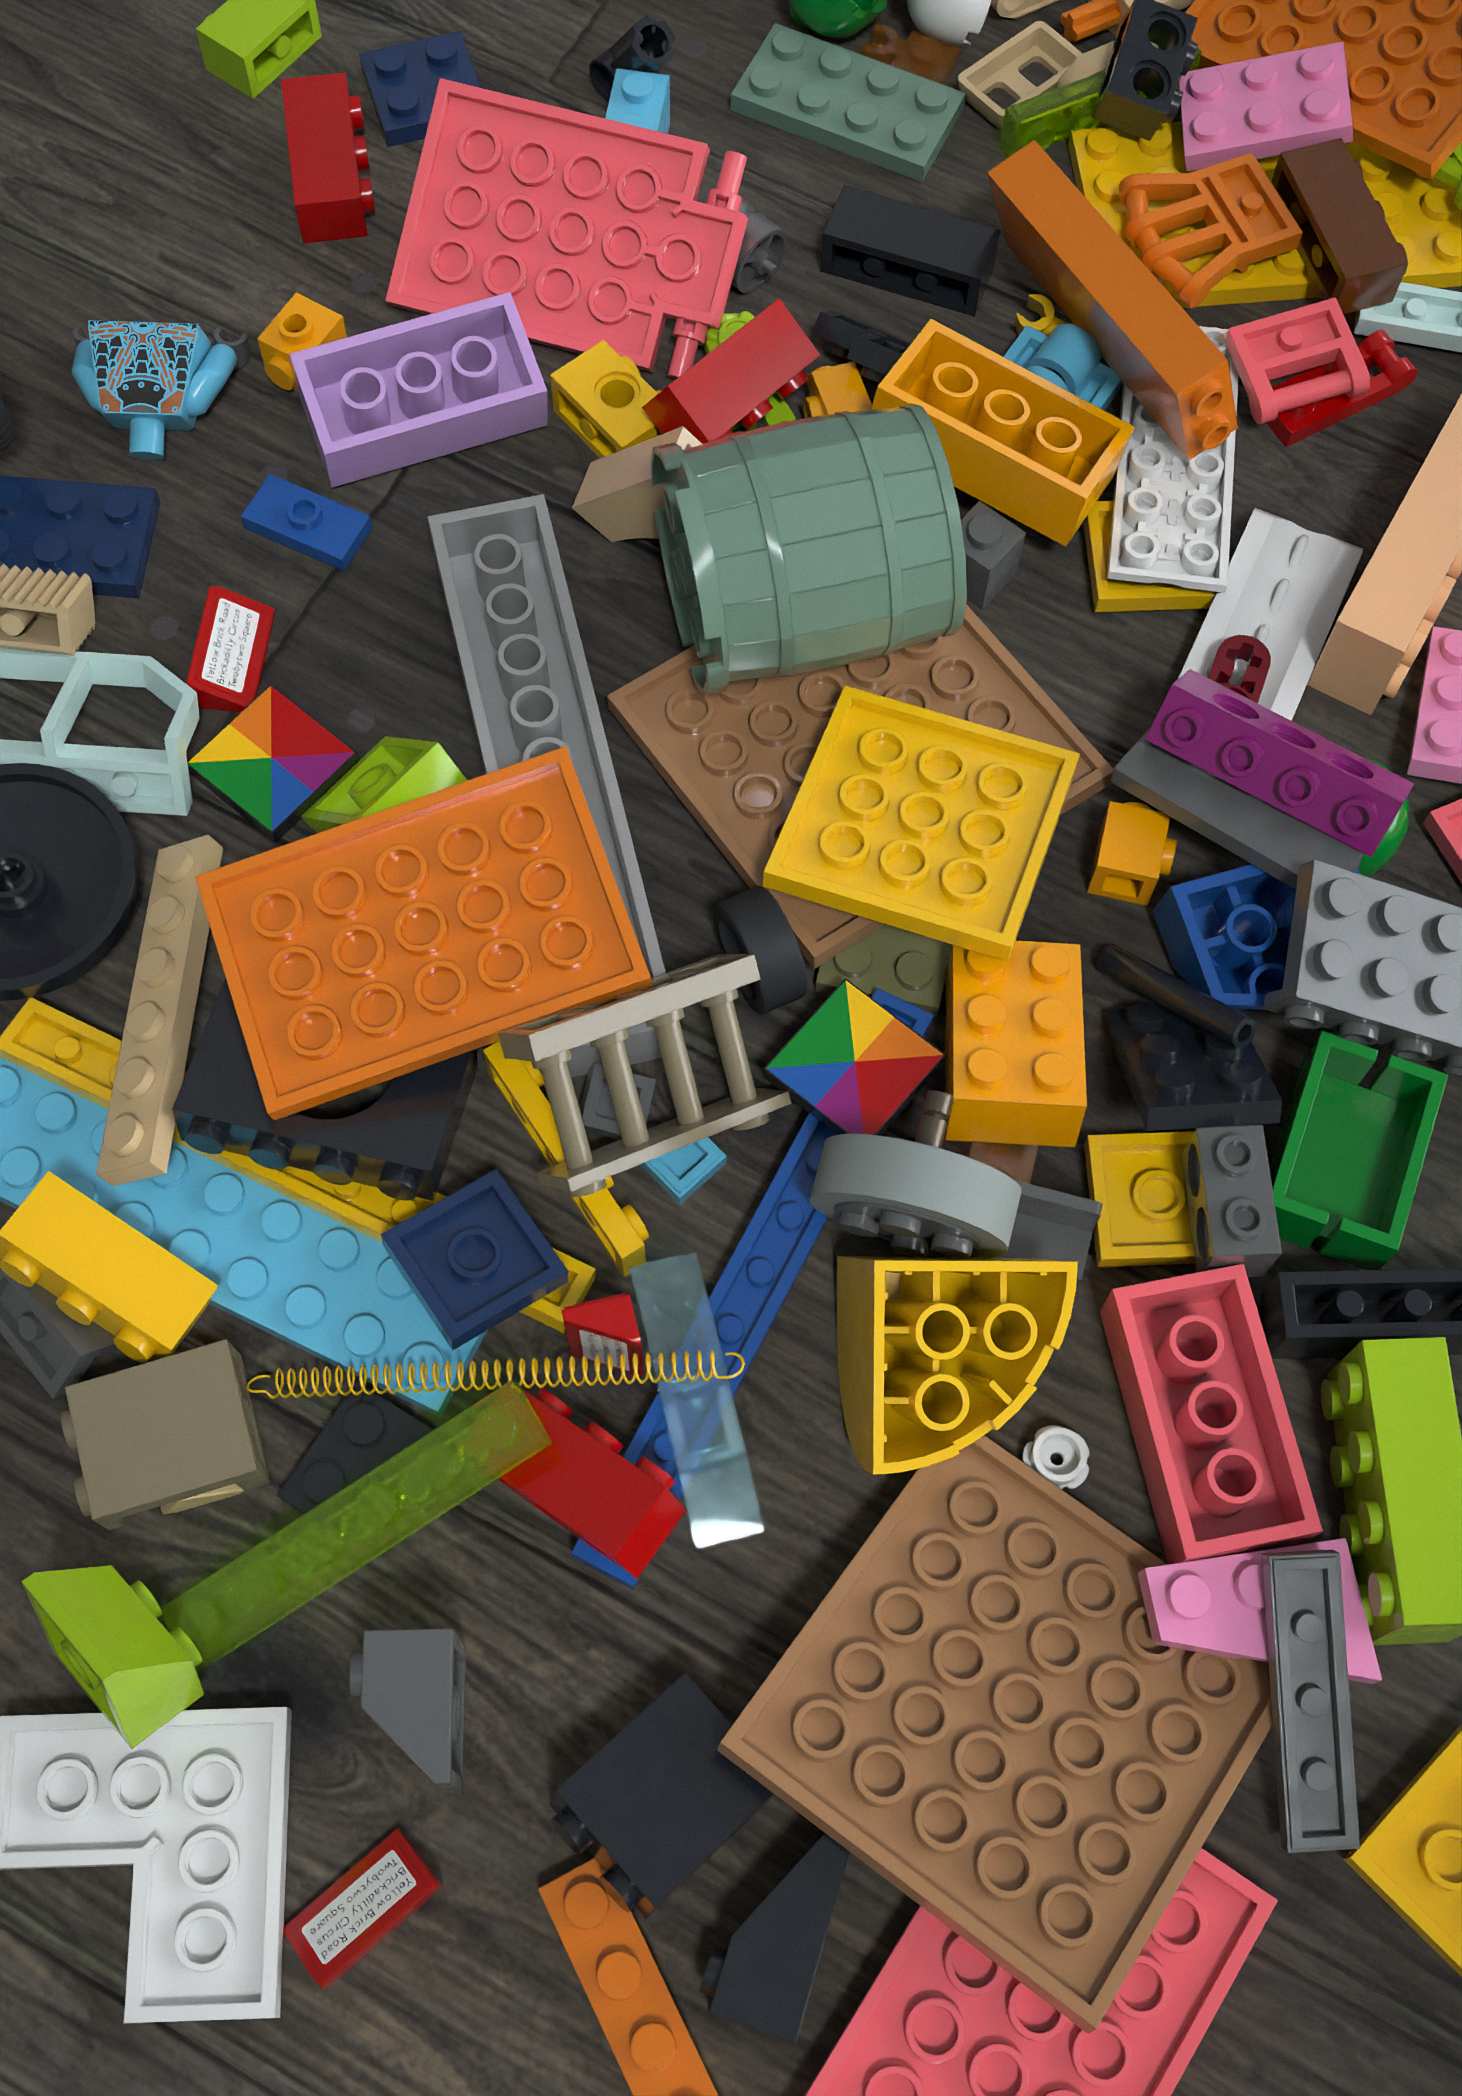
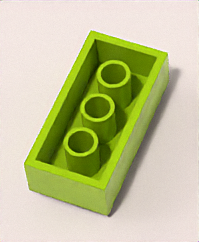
M1446 1337L1362 1340L1327 1374V1379H1324L1321 1385L1322 1411L1326 1420H1333L1337 1445L1332 1447L1330 1453L1331 1476L1334 1485L1337 1488H1343L1346 1514H1343L1340 1519V1539L1346 1538L1350 1556L1353 1559L1354 1572L1373 1645L1447 1643L1462 1636V1436Z

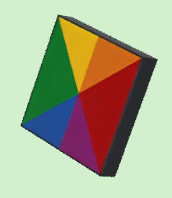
M270 684L194 754L187 763L189 774L276 843L302 819L301 816L359 761V757L353 748Z
M845 978L765 1066L763 1077L779 1090L789 1091L790 1098L835 1134L881 1136L944 1064L946 1054Z

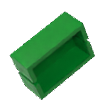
M1321 1031L1302 1060L1269 1166L1279 1237L1281 1240L1306 1249L1316 1239L1322 1241L1319 1252L1322 1255L1364 1270H1380L1399 1250L1448 1074L1391 1055L1371 1081L1369 1088L1366 1089L1358 1086V1084L1375 1063L1379 1050Z

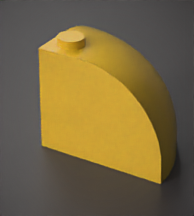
M837 1256V1361L839 1386L847 1434L860 1466L873 1475L900 1473L927 1467L960 1454L959 1450L974 1443L992 1429L998 1430L1015 1415L1036 1391L1037 1388L1034 1384L1047 1366L1054 1349L1059 1350L1063 1342L1073 1308L1078 1262L988 1257L964 1259L932 1256Z

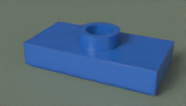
M272 474L268 475L241 515L244 529L342 571L346 570L373 528L369 515Z

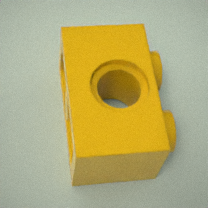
M604 340L550 374L553 411L600 459L662 435L642 408L661 390L655 391L641 377L634 362L626 355L620 356Z

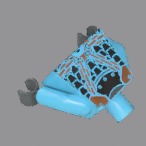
M88 320L89 337H85L81 327L75 328L72 331L77 344L71 370L73 378L92 409L100 412L113 427L130 429L129 456L141 460L155 461L164 459L165 430H193L197 416L206 413L233 370L245 366L250 358L247 333L243 332L237 341L227 342L225 329L216 328L213 334L214 346L211 348V341L199 324Z

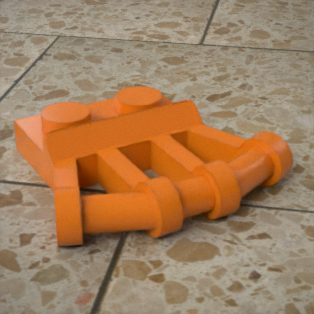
M1252 152L1190 173L1132 174L1125 177L1118 186L1120 202L1126 206L1128 225L1124 232L1127 240L1133 248H1140L1143 253L1142 263L1155 277L1159 276L1180 293L1179 300L1190 309L1197 307L1207 296L1210 289L1234 269L1246 272L1249 264L1298 248L1303 234ZM1150 200H1183L1150 212L1148 210V202ZM1202 220L1207 225V227L1162 241L1159 237L1160 234ZM1220 248L1222 249L1221 253L1195 274L1179 263Z

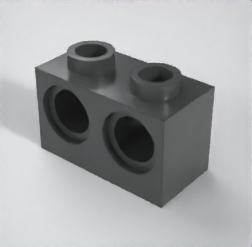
M1263 1125L1196 1128L1181 1153L1196 1272L1244 1264L1247 1277H1263L1282 1254Z

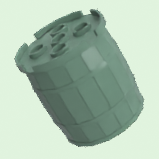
M910 403L896 408L859 412H835V414L788 421L745 432L738 431L727 435L725 438L682 450V447L676 443L653 447L650 461L652 484L667 482V484L663 485L665 508L655 509L666 581L683 647L694 645L698 657L702 658L704 665L691 667V673L696 686L704 696L724 692L729 681L770 676L787 677L790 674L835 667L880 655L885 656L894 653L895 650L940 636L955 635L963 625L967 601L966 555L960 512L949 464L937 430L922 406Z

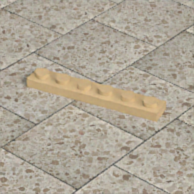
M209 835L158 850L96 1171L98 1177L112 1186L167 1174L175 1128L172 1108L183 1082L210 928L195 876L220 868L223 847Z

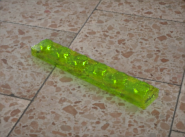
M510 1380L161 1608L162 1616L170 1632L180 1627L194 1643L203 1660L195 1669L196 1671H202L553 1442L519 1383Z

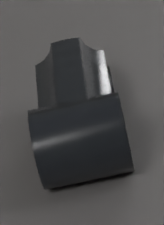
M645 16L636 22L612 47L591 61L589 73L592 82L606 101L609 102L616 68L658 74L659 70L673 58L672 44L675 36L666 22H657Z

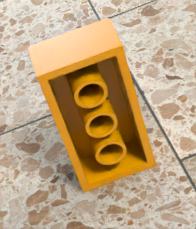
M933 319L929 320L878 385L871 410L887 409L910 403L922 406L937 430L949 464L954 487L1065 547L1114 477L1135 429L1134 426Z

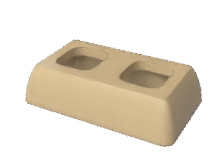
M1036 21L958 75L959 90L966 93L965 101L999 130H1002L1056 93L1060 77L1074 63L1076 58L1083 53L1043 21ZM1033 62H1038L1052 72L1054 76L1040 86H1035L1020 74L1019 71ZM995 88H1002L1015 98L1017 102L1007 109H1002L986 94Z

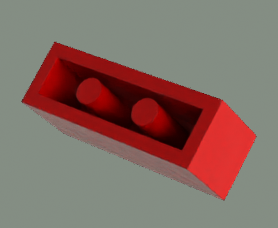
M345 72L281 79L294 204L303 244L368 236L365 213L375 212V204L370 177L361 178L360 171L370 170L365 136L356 137L355 130L365 129L360 95H349Z
M779 298L664 388L642 408L661 434L684 426L702 444L722 439L733 433L730 428L740 421L745 429H748L772 410L773 407L767 398L774 392L783 400L805 383L809 378L803 369L819 357L820 354Z
M510 1384L461 1449L492 1477L637 1580L687 1511L669 1491L674 1485L675 1480L659 1466L643 1456L636 1465L619 1455L624 1446L594 1422L590 1421L584 1430L570 1422L568 1419L573 1414V1411L547 1390L540 1388L535 1396H532L521 1387L515 1389Z

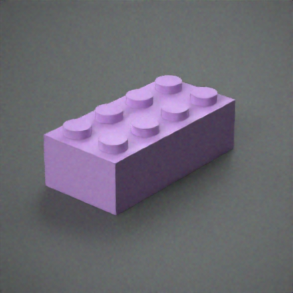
M511 292L289 354L296 388L331 488L548 425L547 388Z

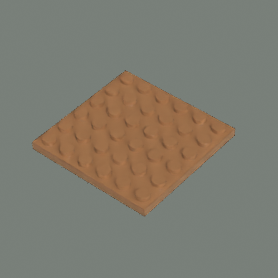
M967 604L963 625L955 635L940 636L895 650L894 653L885 656L880 655L835 667L790 674L787 677L770 676L729 681L724 692L704 696L697 688L691 673V667L704 665L702 658L698 657L693 645L607 695L608 709L750 889L757 886L763 887L765 867L844 686L1080 753L1078 766L1060 816L1112 784L1111 778L1114 769ZM766 888L778 901L788 919L802 955L813 969L886 925Z
M984 1435L974 1443L959 1450L960 1454L936 1464L919 1468L721 1740L717 1751L1089 2034L1096 2030L1273 1725L1269 1662L1247 1658L1232 1659L1153 1644L1138 1572L1144 1568L1168 1564Z

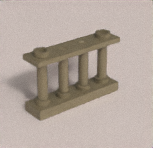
M718 954L651 978L653 986L616 995V999L609 1002L572 1008L498 1032L505 1058L531 1061L533 1068L541 1069L565 1162L537 1172L540 1186L567 1191L570 1197L589 1195L604 1189L607 1186L605 1180L607 1177L729 1128L733 1130H747L759 1127L769 1122V1112L792 1104L789 1091L755 1088L733 1000L739 997L737 988L761 980L754 954ZM700 1002L702 1007H708L731 1096L703 1108L701 1107L679 1021L685 1017L683 1008ZM646 1022L647 1027H654L677 1118L649 1129L646 1127L624 1040L630 1037L628 1028ZM590 1042L591 1047H598L622 1136L621 1140L593 1151L590 1150L567 1061L572 1059L571 1048Z

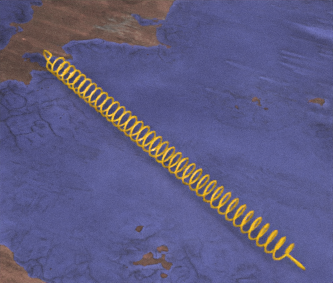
M698 1350V1370L696 1377L692 1378L688 1368L689 1353L685 1351V1371L682 1379H680L676 1372V1353L673 1351L671 1353L672 1373L670 1378L666 1379L663 1372V1354L660 1352L658 1354L659 1374L658 1378L654 1380L650 1372L651 1357L647 1352L645 1355L647 1372L645 1379L641 1380L637 1372L638 1356L634 1353L632 1358L634 1374L632 1380L628 1381L625 1375V1356L622 1353L620 1355L621 1376L619 1381H615L612 1375L613 1359L609 1354L607 1356L609 1374L607 1380L603 1382L599 1375L600 1357L596 1355L594 1358L596 1376L591 1383L587 1377L588 1361L584 1355L582 1357L583 1378L580 1383H577L574 1377L575 1359L571 1356L569 1358L571 1377L566 1384L562 1379L563 1363L562 1358L559 1356L556 1361L558 1379L555 1384H552L549 1379L550 1360L546 1357L544 1359L546 1378L541 1385L537 1381L538 1363L534 1357L531 1361L533 1380L530 1385H527L524 1380L525 1361L521 1358L519 1360L521 1380L516 1386L512 1382L513 1363L509 1358L506 1363L508 1382L505 1386H502L499 1381L501 1373L500 1361L496 1359L494 1361L496 1382L491 1387L487 1383L488 1363L484 1359L481 1365L483 1384L481 1387H477L475 1384L476 1364L471 1360L469 1363L471 1384L467 1388L462 1383L464 1366L461 1361L457 1363L459 1384L456 1388H452L450 1385L452 1369L450 1362L447 1361L444 1366L446 1386L443 1389L438 1386L439 1365L436 1361L432 1365L434 1386L432 1389L426 1387L427 1366L423 1362L420 1365L422 1386L418 1390L413 1386L415 1367L412 1363L408 1365L407 1370L410 1386L407 1390L402 1389L403 1368L398 1363L395 1368L398 1387L394 1391L389 1388L391 1369L388 1364L383 1368V1379L386 1387L383 1391L377 1389L379 1369L374 1364L371 1368L373 1390L370 1392L365 1389L367 1370L364 1365H361L359 1369L361 1390L359 1392L353 1390L355 1370L350 1365L347 1369L349 1391L346 1393L341 1391L343 1371L340 1366H337L335 1369L337 1391L335 1393L329 1391L331 1371L326 1366L323 1370L325 1392L322 1394L317 1392L319 1371L316 1367L311 1371L313 1392L311 1394L305 1392L307 1371L302 1367L299 1371L301 1393L298 1395L293 1393L296 1376L292 1368L287 1372V1385L290 1392L287 1395L281 1393L284 1375L279 1368L275 1373V1385L278 1391L276 1395L273 1396L266 1390H251L249 1388L253 1381L259 1378H270V1375L254 1377L247 1383L246 1389L251 1393H266L272 1399L277 1398L279 1394L282 1398L286 1399L291 1394L296 1398L301 1397L302 1394L306 1397H312L315 1393L319 1397L325 1396L326 1393L330 1396H336L338 1392L343 1396H347L350 1392L358 1396L362 1391L367 1395H371L375 1390L381 1395L387 1390L395 1394L399 1389L405 1394L411 1389L419 1393L423 1388L427 1392H433L435 1388L440 1392H444L449 1387L455 1392L460 1386L465 1391L470 1390L472 1386L480 1391L485 1385L490 1390L495 1389L497 1385L504 1390L510 1384L513 1388L518 1389L522 1383L528 1389L534 1383L538 1387L543 1388L547 1382L553 1388L559 1382L563 1386L568 1387L572 1381L576 1386H581L584 1381L593 1386L597 1380L605 1386L610 1379L616 1385L620 1384L622 1379L630 1385L634 1382L635 1378L639 1383L644 1384L648 1377L653 1383H657L661 1376L667 1383L671 1382L674 1376L679 1382H683L686 1376L695 1382L699 1375L705 1381H708L712 1374L718 1379L733 1378L743 1371L745 1361L738 1353H725L726 1356L735 1355L739 1357L742 1364L741 1368L733 1375L717 1376L714 1367L715 1355L714 1351L711 1350L710 1373L705 1378L701 1367L702 1354ZM350 1369L352 1371V1381H350ZM362 1369L364 1371V1380H362ZM374 1369L376 1371V1380L374 1379ZM386 1369L388 1370V1379L386 1377ZM326 1370L328 1372V1383H326ZM338 1370L340 1371V1382H338ZM314 1371L316 1372V1384H314ZM279 1372H280V1376H281L280 1388H279V1385H278V1373H279ZM290 1372H292V1387L290 1384ZM302 1372H304V1385L302 1384Z

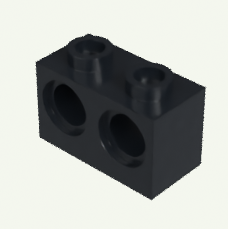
M1134 0L1120 22L1091 118L1149 141L1163 122L1171 124L1183 97V91L1176 89L1180 75L1186 76L1197 52L1198 43L1191 41L1198 18L1155 0ZM1152 43H1155L1156 45H1158L1162 50L1157 49L1156 47H1154V46L1152 45ZM1135 90L1143 92L1147 98L1140 96Z

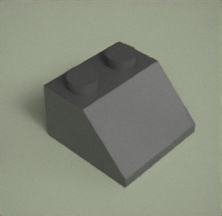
M453 1629L364 1631L363 1651H353L351 1654V1696H360L362 1709L434 1784L449 1795H464L465 1646Z

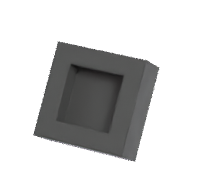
M594 1063L589 1067L580 1105V1113L585 1131L621 1140L622 1136L603 1065ZM632 1073L646 1123L656 1079Z

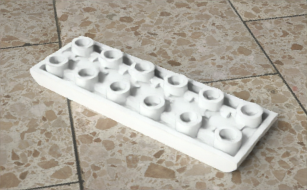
M1199 326L1228 360L1237 415L1239 373L1225 343L1228 329ZM1123 383L1120 419L1134 426L1135 429L1115 473L1106 578L1141 583H1169L1184 588L1225 593L1228 585L1236 430L1231 432L1228 438L1218 447L1204 450L1191 460H1188Z
M1255 508L1228 566L1226 592L1216 593L1179 678L1190 669L1208 678L1217 650L1224 640L1235 635L1252 636L1260 640L1268 648L1271 656L1270 668L1258 704L1292 721L1363 549L1331 536L1306 530L1289 520ZM1236 659L1229 684L1240 687L1248 662Z

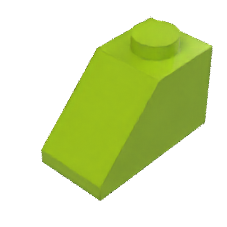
M227 0L214 13L207 16L196 28L206 70L252 99L322 37L315 0Z

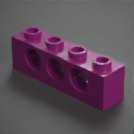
M1191 669L1172 684L1145 740L1370 857L1374 855L1414 786V783Z

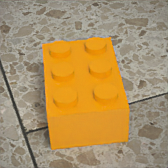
M1015 941L1008 961L951 945L945 979V1093L953 1096L954 1100L950 1116L946 1119L948 1124L945 1140L1075 1147L1087 1108L1080 944Z

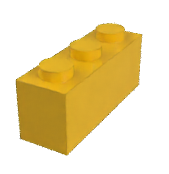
M50 1171L44 1175L0 1230V1268L9 1277L27 1287H32L34 1283H37L57 1297V1306L67 1316L83 1325H90L92 1321L115 1336L113 1342L120 1351L140 1363H147L149 1359L154 1361L171 1356L207 1308L219 1286Z

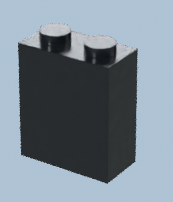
M687 1673L682 1675L558 1787L550 1803L551 1808L557 1813L551 1819V1823L563 1841L577 1854L587 1849L605 1870L599 1878L612 1899L626 1912H630L636 1907L645 1919L775 1795L717 1751L721 1740L732 1727V1724Z

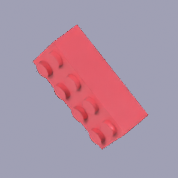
M1244 1264L1112 1289L1099 1312L1167 1564L1302 1545L1320 1534L1323 1529Z

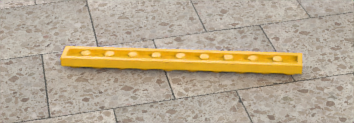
M31 997L0 1036V1057L109 1109L122 1041ZM184 1071L183 1081L187 1073L186 1071ZM175 1122L172 1141L382 1242V1233L446 1198V1196L436 1193L434 1201L418 1197L407 1201L398 1200L385 1195L377 1187L352 1181L347 1185L332 1184L320 1179L314 1172L290 1166L280 1170L270 1169L257 1164L248 1156L224 1150L220 1154L204 1153L194 1149L186 1141L180 1139ZM552 1248L569 1271L568 1283L519 1312L565 1333L562 1310H565L564 1307L583 1302L595 1280L596 1268Z

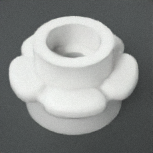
M1057 1425L1043 1427L1036 1432L1035 1440L1028 1442L1024 1448L1023 1463L1061 1490L1064 1487L1069 1489L1077 1488L1088 1475L1089 1467L1086 1464L1089 1457L1088 1446L1084 1439L1072 1430ZM1057 1453L1061 1455L1063 1459L1061 1465H1054L1051 1462L1050 1457L1052 1454Z

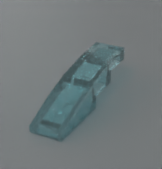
M696 1252L629 1267L646 1345L651 1357L654 1380L658 1378L659 1374L658 1354L660 1352L663 1354L664 1375L666 1379L670 1378L672 1373L671 1353L673 1351L676 1353V1372L680 1379H682L685 1371V1351L689 1353L688 1368L691 1377H696L698 1350L702 1354L701 1367L705 1378L710 1373L711 1350L714 1351L715 1355L714 1367L717 1376H728ZM712 1374L708 1381L703 1380L701 1375H699L695 1382L691 1381L688 1376H686L683 1382H679L674 1376L671 1382L667 1383L661 1376L660 1380L655 1384L663 1410L676 1471L679 1475L695 1547L700 1548L764 1532L729 1379H718Z

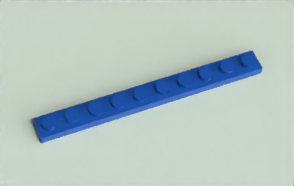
M876 988L872 999L925 1038L934 1015ZM810 1113L676 1358V1372L680 1379H682L685 1371V1351L689 1353L688 1368L692 1378L696 1377L698 1370V1350L702 1354L701 1367L705 1378L710 1373L711 1350L714 1351L715 1355L714 1367L717 1376H730L737 1373L741 1368L742 1364L739 1357L735 1355L726 1356L725 1353L728 1352L738 1353L744 1358L745 1366L743 1371L729 1379H718L712 1374L708 1381L703 1380L701 1375H699L695 1382L691 1381L688 1376H686L683 1382H679L675 1376L669 1383L664 1381L623 1456L624 1459L633 1465H636L643 1456L669 1474L675 1480L674 1485L669 1491L679 1502L829 1220V1217L816 1210L809 1200L825 1140L837 1134ZM671 1367V1369H670V1371H669V1373H668L666 1379H669V1378H670L671 1373H672V1367ZM578 1539L571 1552L573 1559L631 1590H634L640 1578L639 1576L636 1580L580 1539Z

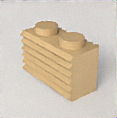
M3 563L0 566V647L75 656L76 651H79L80 645H83V641L87 640V635L91 634V629L94 630L95 627L91 578L86 573L79 577L74 571L69 576L62 570L57 575L51 569L44 573L39 567L34 572L28 566L23 570H20L16 565L9 569Z

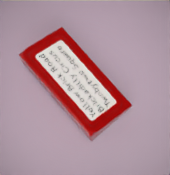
M209 586L186 683L197 692L198 708L241 712L257 697L276 614L274 608L228 589Z
M622 1293L564 1307L565 1310H562V1316L571 1356L582 1359L585 1355L587 1361L594 1363V1358L598 1355L600 1357V1365L607 1367V1356L610 1354L613 1359V1369L621 1371L620 1355L623 1353L625 1356V1372L634 1374L632 1358L633 1354L636 1353L638 1356V1375H644L642 1345L630 1294Z
M397 1828L284 1926L283 1932L319 1988L328 1989L444 1886L400 1829Z

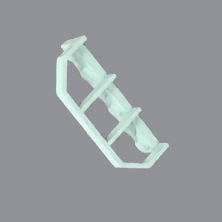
M0 647V678L64 682L40 730L42 742L0 739V765L30 763L68 771L94 785L121 812L188 815L193 799L186 750L200 719L196 691L151 656L76 651L75 656ZM93 684L144 687L176 711L164 738L166 750L64 744Z

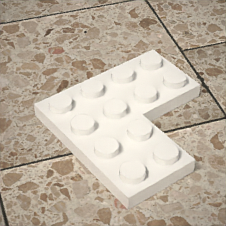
M290 1708L183 1710L133 1749L127 1745L102 1713L0 1716V1870L134 1865L124 2023L280 2018L292 1710Z

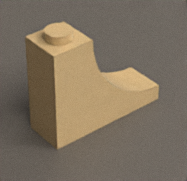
M682 426L591 462L572 509L612 543L633 538L659 539L655 509L665 508L663 485L667 484V482L652 484L650 464L652 449L655 446L676 443L682 447V450L702 445V443Z

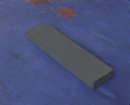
M1149 730L1141 736L1113 770L1111 782L1295 890L1299 865L1315 859L1355 872L1363 858L1364 853L1145 740Z
M1332 1549L1262 1553L1281 1847L1287 1853L1360 1849L1340 1553Z

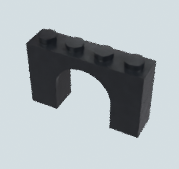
M225 977L172 1111L180 1139L201 1152L220 1154L224 1150L248 1156L257 1164L270 1169L280 1170L290 1166L314 1172L320 1179L332 1184L347 1185L352 1181L377 1187L385 1195L398 1200L407 1201L418 1197L434 1201L478 1069L477 1049L393 1078L388 1090L376 1103L355 1115L326 1120L310 1118L295 1113L278 1120H273L267 1114Z

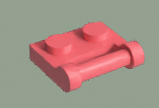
M1336 297L1228 328L1225 343L1248 394L1251 414L1257 424L1276 420L1279 412L1344 393L1348 397L1368 393L1370 389V377L1367 366ZM1336 361L1340 370L1276 390L1272 389L1269 382L1272 379Z

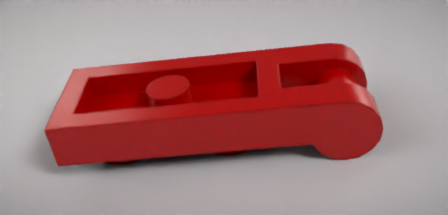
M1378 330L1369 335L1358 346L1367 369L1376 366L1381 374L1374 377L1369 373L1370 389L1368 393L1354 397H1348L1344 393L1279 412L1276 420L1266 423L1287 448L1401 392L1415 380L1418 370L1407 357L1399 358L1393 351L1395 347L1394 341L1384 330ZM1336 361L1311 368L1272 387V389L1276 390L1340 370Z

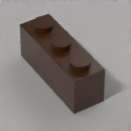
M1342 138L1281 152L1271 183L1303 232L1299 246L1296 249L1323 301L1336 297L1343 314L1393 302L1402 278L1407 271V254L1404 246L1397 242L1385 220L1382 205L1379 201L1374 200L1363 179L1359 162L1351 157Z

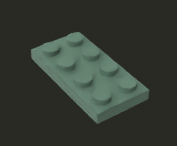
M775 23L732 91L730 110L923 182L964 109L966 93Z

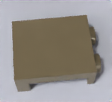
M227 1339L65 1387L69 1409L61 1412V1424L69 1448L72 1451L78 1449L82 1475L75 1476L74 1489L78 1505L85 1517L91 1515L94 1522L108 1530L123 1526V1517L235 1483L244 1491L271 1483L251 1394L246 1389L248 1382L242 1356Z

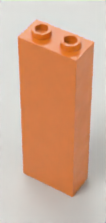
M1035 140L988 171L987 175L1007 245L1074 325L1087 331L1096 340L1100 348L1101 357L1186 458L1191 460L1204 450L1214 449L1222 444L1230 433L1238 428L1227 358Z

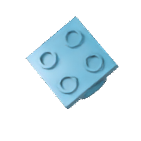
M1060 324L1054 328L1049 336L1027 325L1003 356L1104 411L1121 388L1122 380L1111 368L1100 363L1101 352L1096 340L1087 331L1073 324Z

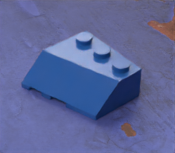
M1250 864L1171 886L1152 912L1172 966L1191 986L1232 1008L1266 1010L1264 1009L1266 993L1283 988L1296 894L1294 888Z

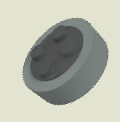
M930 1090L927 1093L923 1109L925 1115L921 1117L915 1142L868 1134H840L827 1138L824 1143L809 1201L816 1210L839 1222L838 1227L859 1236L880 1237L890 1240V1249L912 1257H929L931 1250L952 1257L968 1259L971 1256H999L1008 1251L1022 1189L1011 1177L989 1165L941 1149L948 1124L946 1119L950 1116L954 1097L941 1091Z

